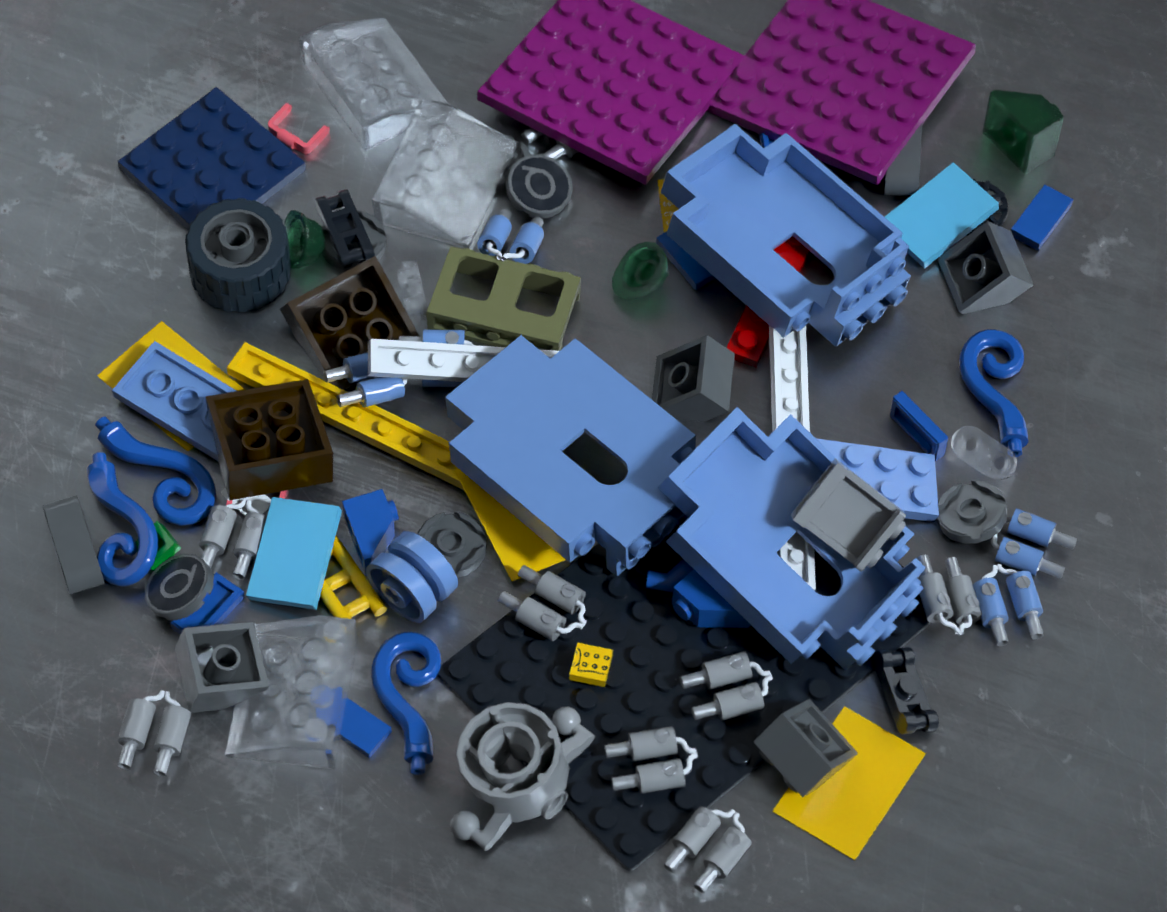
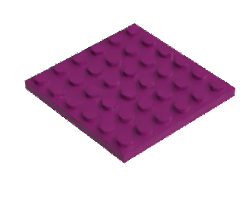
M557 0L477 91V100L646 185L708 110L709 104L745 56L632 0Z
M788 0L744 55V59L709 104L707 111L758 134L764 133L769 139L774 141L787 133L816 159L878 185L885 176L887 169L920 124L925 122L973 57L976 44L869 0Z

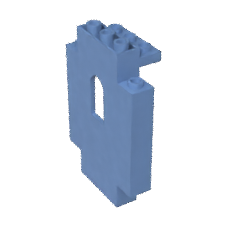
M734 124L667 171L661 193L679 208L672 214L667 235L769 326L774 328L783 338L794 330L797 332L802 330L809 323L837 347L846 339L853 340L861 332L865 324L869 321L875 323L884 314L887 307L891 304L897 306L908 293L906 286L911 275L903 269L906 265L904 258L909 249V245L901 239L903 233L787 133L763 148L740 127ZM793 236L832 270L834 281L823 286L811 283L776 253L774 249Z
M520 335L445 397L447 417L463 429L459 435L449 442L451 463L568 562H572L579 555L588 553L596 541L606 549L607 569L615 576H618L626 568H633L640 558L649 551L651 546L657 547L673 531L676 525L680 526L688 519L658 487L696 449V435L576 338L550 359ZM583 433H587L626 466L628 470L627 476L618 484H602L562 451Z
M736 407L658 487L688 517L683 525L666 542L791 664L800 656L807 660L821 646L844 670L855 662L861 666L875 652L871 645L878 638L883 642L897 628L893 621L900 614L905 618L919 604L915 597L924 588L920 585L922 582L917 577L926 567L917 558L913 559L904 568L897 563L910 550L906 543L913 537L914 533L905 526L894 540L888 538L880 548L883 554L878 562L871 569L866 566L860 572L850 561L806 527L803 528L796 523L790 515L835 457L791 414L767 436ZM796 532L838 572L841 579V587L837 594L833 596L818 594L777 554L779 549Z

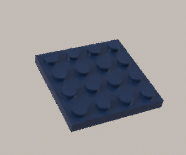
M215 87L118 160L119 169L187 229L196 218V215L213 203L216 204L226 199L246 198V200H255L263 204L306 170V164L299 156L218 87Z

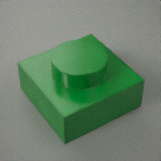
M158 521L154 523L158 535V550L151 567L153 571L181 549V546L166 527ZM137 539L135 542L138 551L139 541Z

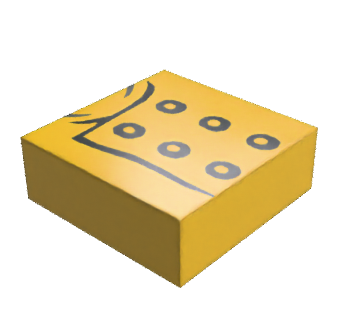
M577 643L569 680L605 687L613 650Z

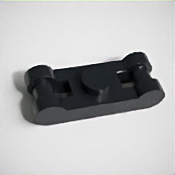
M348 189L337 191L336 196L326 198L325 195L315 198L316 209L323 220L342 269L352 267L354 262L360 260L365 262L375 256L370 239ZM358 243L359 247L348 250V244Z
M911 647L898 648L896 652H891L889 649L876 650L873 654L874 667L899 733L912 734L916 729H921L923 732L936 731L939 726L938 714L935 710L931 709L914 665L915 654ZM892 666H897L899 673H895Z

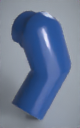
M683 559L668 573L649 571L646 588L673 592V587L694 569Z

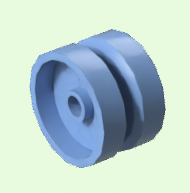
M403 531L388 546V553L382 552L366 567L367 577L378 595L399 615L415 623L423 622L436 609V601H444L458 587V578L446 558L426 539L411 531Z

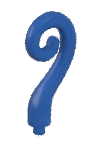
M996 329L979 331L966 341L960 352V373L970 392L997 419L1001 445L1008 449L1009 456L1019 457L1022 455V448L1029 442L1026 422L1019 409L982 377L977 367V357L981 351L991 347L1006 351L1010 357L1008 362L999 363L994 355L988 353L982 359V366L988 375L998 379H1007L1020 372L1024 364V351L1019 341L1011 334Z
M104 416L96 422L95 426L100 431L98 440L115 457L132 464L178 471L186 475L195 484L198 490V498L192 505L186 508H175L167 501L168 496L173 493H177L182 497L190 495L191 486L185 480L179 477L164 479L156 486L152 496L153 506L163 520L173 525L187 526L207 518L216 500V488L210 473L200 462L184 453L140 442L118 421L111 423Z
M98 452L92 455L93 463L87 467L90 489L103 506L123 517L135 527L139 546L137 551L136 542L131 535L115 533L109 536L99 547L97 559L105 581L112 585L130 586L145 577L153 566L158 550V535L154 523L147 512L137 502L119 490L115 465L107 461L105 453ZM119 549H122L124 553L130 556L135 555L137 551L134 560L126 567L116 568L113 565V556Z
M402 632L385 640L379 647L372 662L371 679L378 698L403 729L404 759L411 764L410 772L415 775H422L425 773L426 765L433 761V738L423 717L395 689L390 676L391 664L396 656L403 652L414 651L422 654L425 657L426 665L420 670H413L406 659L399 660L396 665V674L400 681L412 687H421L429 684L437 677L441 668V654L436 644L423 634Z

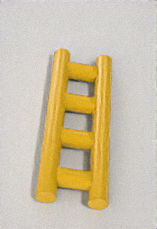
M336 535L331 556L333 555L343 570L324 579L320 598L343 632L347 634L356 628L352 617L368 608L371 609L376 617L381 616L386 612L387 607ZM352 582L361 596L343 606L333 591Z

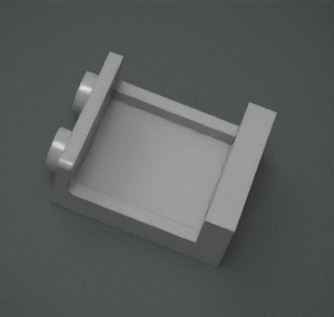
M836 458L790 514L796 523L803 528L806 527L850 561L860 572L866 566L871 569L878 562L883 554L880 548L888 538L894 540L906 525L903 521L906 514L902 509Z

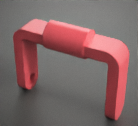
M285 103L268 121V130L291 149H296L303 154H310L329 134L330 128L326 125L322 126L307 143L303 142L299 137L278 127L292 110V105Z

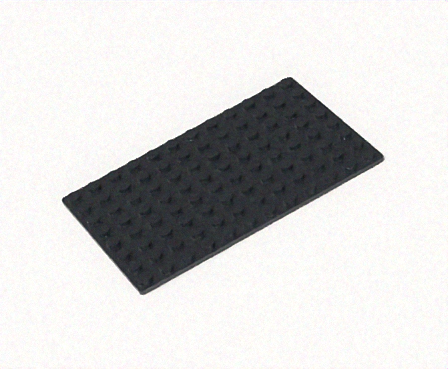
M676 525L673 531L657 547L651 546L649 551L640 558L633 568H626L618 576H615L607 569L606 549L599 543L557 575L586 592L583 601L585 606L583 618L587 623L582 629L574 628L569 633H560L555 641H551L516 621L517 612L511 610L443 663L438 673V677L475 715H478L488 707L507 702L528 704L545 713L551 722L555 711L561 707L569 706L578 712L581 719L580 724L591 732L595 738L579 756L568 763L569 774L566 789L564 790L568 794V798L564 807L628 871L635 870L674 838L699 807L710 808L765 762L754 741L782 713L808 699L824 713L875 671L873 654L861 666L855 662L844 670L820 646L807 660L800 656L791 664L752 625L749 628L697 627L689 619H682L673 608V592L646 588L649 571L668 573L683 560L666 542L682 525ZM814 549L815 591L823 596H833L840 590V576ZM535 593L529 596L566 618L564 628H567L572 623L579 622L578 614L580 608L574 615H571ZM919 594L915 597L919 604L905 618L900 614L893 621L897 628L883 642L878 638L871 645L875 651L889 649L891 652H896L898 648L904 647L932 624L927 621ZM577 643L613 650L605 687L569 680ZM743 651L747 654L750 662H756L764 671L770 670L773 680L768 682V692L763 696L764 709L721 720L718 714L695 720L692 714V707L714 702L715 693L754 682L758 683L762 691V682L766 676L758 674L756 669L751 667L752 678L709 689L706 683L683 689L680 681L681 676L702 671V663ZM672 726L676 737L684 739L689 748H696L698 758L692 760L690 772L684 775L685 786L642 794L639 791V787L614 791L612 778L636 774V766L681 759L683 769H685L686 760L691 754L687 753L680 743H677V754L633 761L631 754L606 758L605 745L629 741V733ZM558 733L561 743L574 736L573 734L564 736ZM519 760L525 767L528 766V762Z

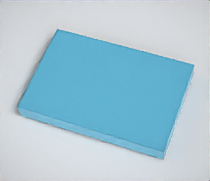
M953 162L886 215L885 218L903 233L901 239L909 245L907 253L925 269L999 209V202Z
M272 497L246 593L247 598L252 601L317 610L342 513L341 508L335 505Z

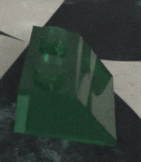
M994 90L990 92L982 133L1026 175L1055 156L1064 116L1055 104H1051L1043 95Z

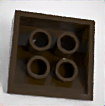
M376 256L289 301L280 308L295 338L322 376L323 371L343 366V359L367 353L370 339L399 340V336H419ZM343 378L329 383L345 390L358 382L349 383L347 378Z
M308 379L206 396V405L218 460L229 500L333 482V450Z

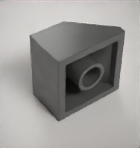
M989 221L937 258L959 313L962 314L1009 304L1034 285L1012 232Z
M705 335L658 355L656 358L652 400L678 420L705 422L729 412L735 353L710 336Z
M254 622L183 629L175 646L188 710L191 713L223 710L268 690L269 684Z
M810 699L782 713L754 741L759 748L762 758L769 764L774 765L784 776L786 785L802 797L820 787L858 754Z

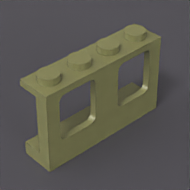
M450 246L427 309V329L465 330L466 340L495 347H507L522 335L539 350L560 351L562 350V339L575 301L580 299L581 277L574 276L565 271L557 272L544 269L536 264H523L508 259L502 261L498 260L497 256L477 253L469 248L460 249ZM456 272L494 281L489 298L480 301L452 294L450 289ZM524 288L560 297L554 315L547 317L517 309L516 303L521 289Z

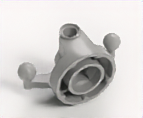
M507 702L488 707L470 720L460 735L457 758L464 782L474 795L493 805L495 813L490 818L485 829L481 831L479 829V819L474 813L469 811L458 812L452 818L450 826L455 837L461 840L472 839L487 851L503 835L512 822L518 823L539 817L540 815L545 819H551L563 808L568 798V794L564 791L569 774L568 763L579 756L595 738L591 732L580 724V715L575 709L569 706L559 708L555 711L551 722L545 713L528 704ZM558 733L564 736L572 734L574 736L561 743ZM510 754L513 755L514 759L528 762V766L519 772L512 774L498 772L506 763Z

